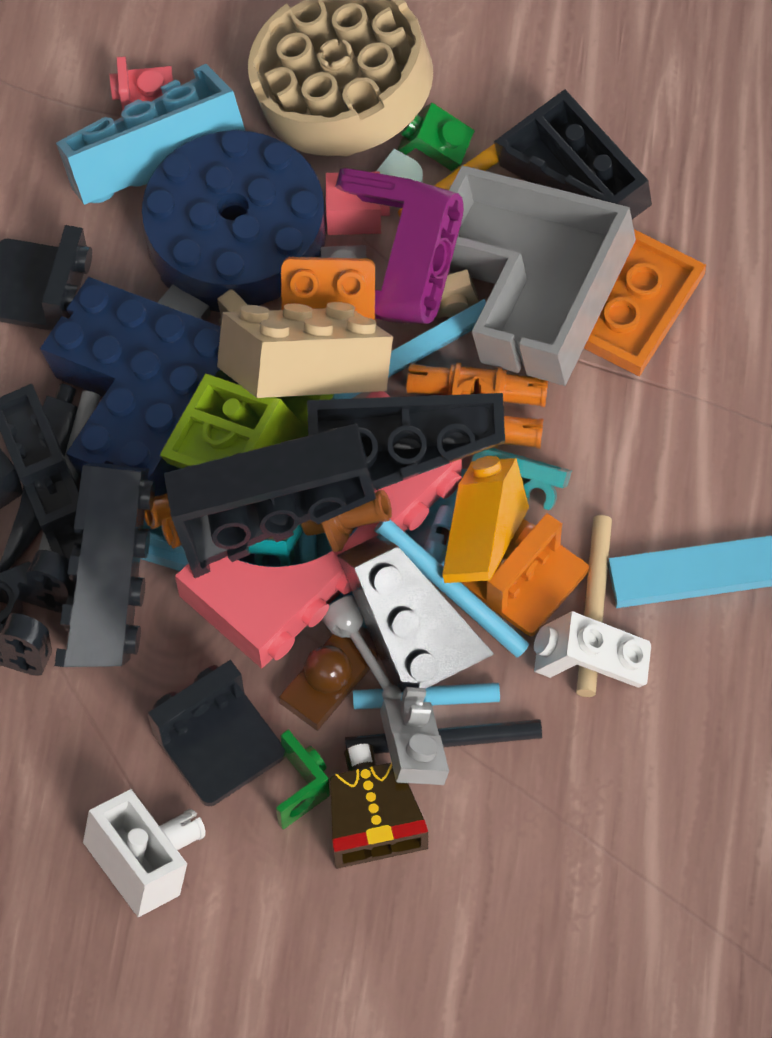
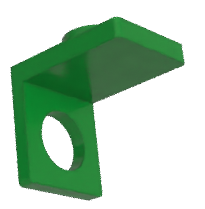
M289 729L280 735L281 745L285 749L287 759L308 784L276 807L278 824L283 830L330 796L329 778L324 773L327 767L323 759L311 745L304 749ZM305 800L300 806L294 809V807L297 806L301 801Z

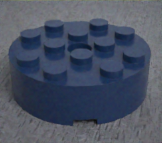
M231 130L195 138L175 149L158 165L149 179L144 192L142 218L147 249L162 282L168 288L175 285L182 291L194 296L209 305L211 311L220 312L217 299L230 289H233L247 305L261 306V304L273 301L281 297V267L286 258H321V247L325 246L326 227L324 199L320 181L311 165L300 153L286 143L271 136L250 131Z

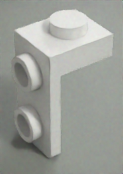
M573 611L539 629L534 642V651L536 652L534 672L551 678L575 665H580L638 688L647 684L651 643L648 640Z

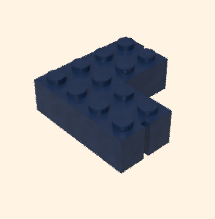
M88 277L67 307L71 317L68 319L61 316L40 347L43 356L57 379L103 397L66 452V455L80 479L83 465L91 462L149 469L148 480L155 482V496L166 494L164 473L181 468L168 464L160 456V453L204 375L209 374L238 384L217 367L221 327Z

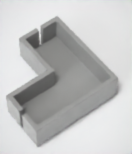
M462 165L449 191L459 193L464 203L463 218L449 272L456 273L468 269L471 278L495 284L472 330L480 362L494 367H503L505 370L519 373L521 367L525 366L527 376L566 386L636 241L630 207Z

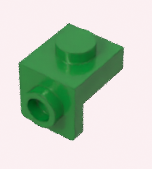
M430 103L417 114L409 125L399 132L403 137L397 150L407 155L416 148L450 171H453L461 165L475 130L439 106Z

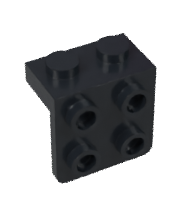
M65 225L59 247L9 238L0 241V322L52 331L61 316L68 319L71 317L67 307L81 288L83 275L89 272L92 261V248L86 245L83 228Z
M231 659L219 667L213 665L198 674L193 684L179 693L170 692L164 695L154 704L153 710L148 712L153 736L205 806L216 805L280 763L285 757V749L281 745L280 740L245 695L242 674Z

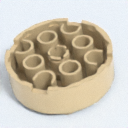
M304 0L291 8L288 4H285L263 25L250 50L248 74L253 91L270 128L283 142L309 154L347 157L384 143L402 131L415 119L424 106L432 87L433 64L418 19L408 8L405 0Z

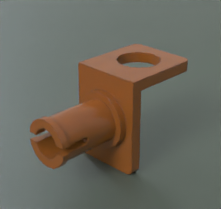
M379 490L375 493V500L320 524L309 520L302 523L301 526L307 536L325 533L334 553L339 552L344 548L355 527L390 521L389 518L392 517L390 499L384 490Z

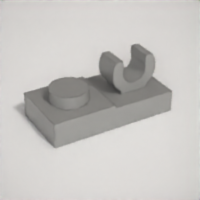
M406 687L402 700L384 699L380 714L396 782L444 785L449 768L431 702H423L426 696L425 688Z

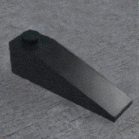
M503 393L307 400L308 436L357 423L374 491L505 443Z

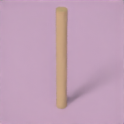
M597 515L593 518L584 616L601 623L603 622L612 519L605 515ZM579 665L577 695L582 697H593L596 695L598 672Z

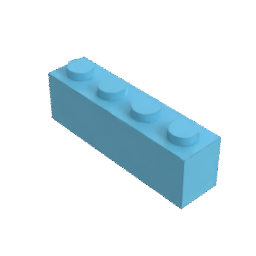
M205 63L193 70L195 78L180 85L178 80H173L162 86L163 95L153 101L137 99L124 106L125 109L121 113V118L114 121L112 118L103 117L56 142L72 190L84 205L87 203L104 202L110 199L114 192L129 186L138 187L148 184L158 165L183 144L211 133L231 130L245 131L233 90Z

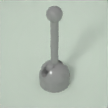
M350 595L329 605V610L322 619L326 627L336 636L341 638L351 637L381 685L383 699L401 700L402 692L400 688L390 683L358 632L362 626L363 617L355 598Z

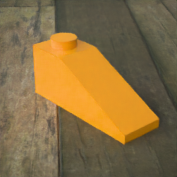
M485 456L472 461L458 484L442 573L444 583L488 581L494 575L529 509L517 458L499 459L497 456Z

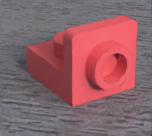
M126 56L117 57L118 73L110 74L112 100H121L123 111L125 109L124 106L137 99L153 101L163 95L161 87L173 81L172 67L128 70Z

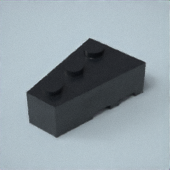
M566 89L494 141L499 165L527 182L630 207L632 220L652 205L649 180Z

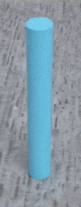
M499 683L430 686L426 688V696L423 702H431L432 706L500 702ZM383 689L353 690L354 710L381 708L384 701L382 697Z

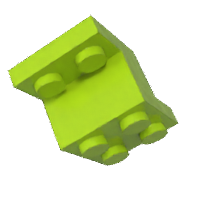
M205 374L160 456L168 464L182 469L237 453H244L284 441L308 436L307 400H331L334 394L256 398L240 384L238 385Z

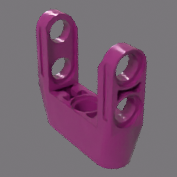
M340 168L335 186L337 189L357 195L363 202L403 208L381 291L375 290V319L399 323L429 324L436 317L440 307L463 218L464 203L461 195L408 178Z

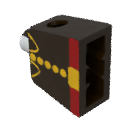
M359 744L346 749L344 756L348 772L335 774L330 777L332 839L336 869L427 850L428 828L409 784L396 782L392 762L377 765L374 749L370 744Z

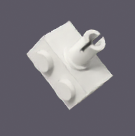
M132 789L89 810L83 843L136 916L140 917L180 896L187 863L177 850L196 840L203 839L205 837V827L200 817L191 822V819L197 815L192 809L184 811L183 814L159 826Z

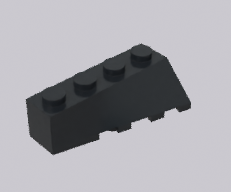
M357 423L164 473L171 518L194 578L209 573V564L228 556L231 562L250 555V546L270 537L279 542L293 536V531L298 525L311 520L320 524L376 499Z
M95 462L85 464L82 467L74 531L76 534H83L82 544H74L69 559L67 574L69 575L70 582H75L76 586L75 592L69 593L67 603L63 604L60 624L65 625V630L69 631L67 649L57 648L54 666H123L130 660L131 654L137 655L141 627L134 625L135 606H142L146 585L145 578L138 577L140 558H147L150 546V530L143 529L145 510L152 509L155 496V482L148 480L149 469Z

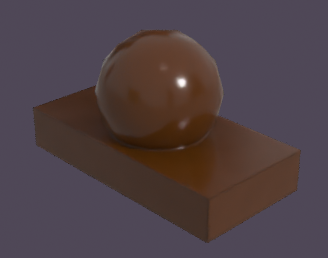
M333 634L323 646H319L310 652L302 671L279 696V703L316 731L322 727L370 670L351 637L341 638ZM369 648L376 661H378V653Z

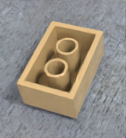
M331 302L323 309H312L303 304L284 305V310L270 311L262 306L246 305L240 308V312H222L217 367L256 398L387 391L393 336L378 327L375 320L364 317L356 312L355 307L348 303Z

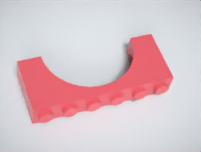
M384 391L371 392L366 398L390 396ZM462 459L379 489L384 490L390 499L392 517L389 519L404 532L407 529L412 531L419 527L426 519L429 508L440 497L443 499L450 497L458 488V484L462 479ZM379 522L358 527L348 538L342 551L335 553L331 551L320 558L303 564L266 567L239 560L231 562L227 556L209 564V573L194 578L188 563L175 575L179 597L262 669L272 659L279 660L284 657L292 648L295 637L306 626L311 628L317 625L328 612L329 604L340 593L346 595L352 591L337 555L377 536L378 534L374 529Z

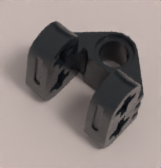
M38 550L32 562H25L0 573V602L7 604L5 609L0 611L1 666L32 676L43 674L52 653L49 631L41 622L23 615L22 602L62 613L63 604L67 603L69 593L75 592L76 586L75 582H70L69 575L67 574L69 559L63 555L49 550Z

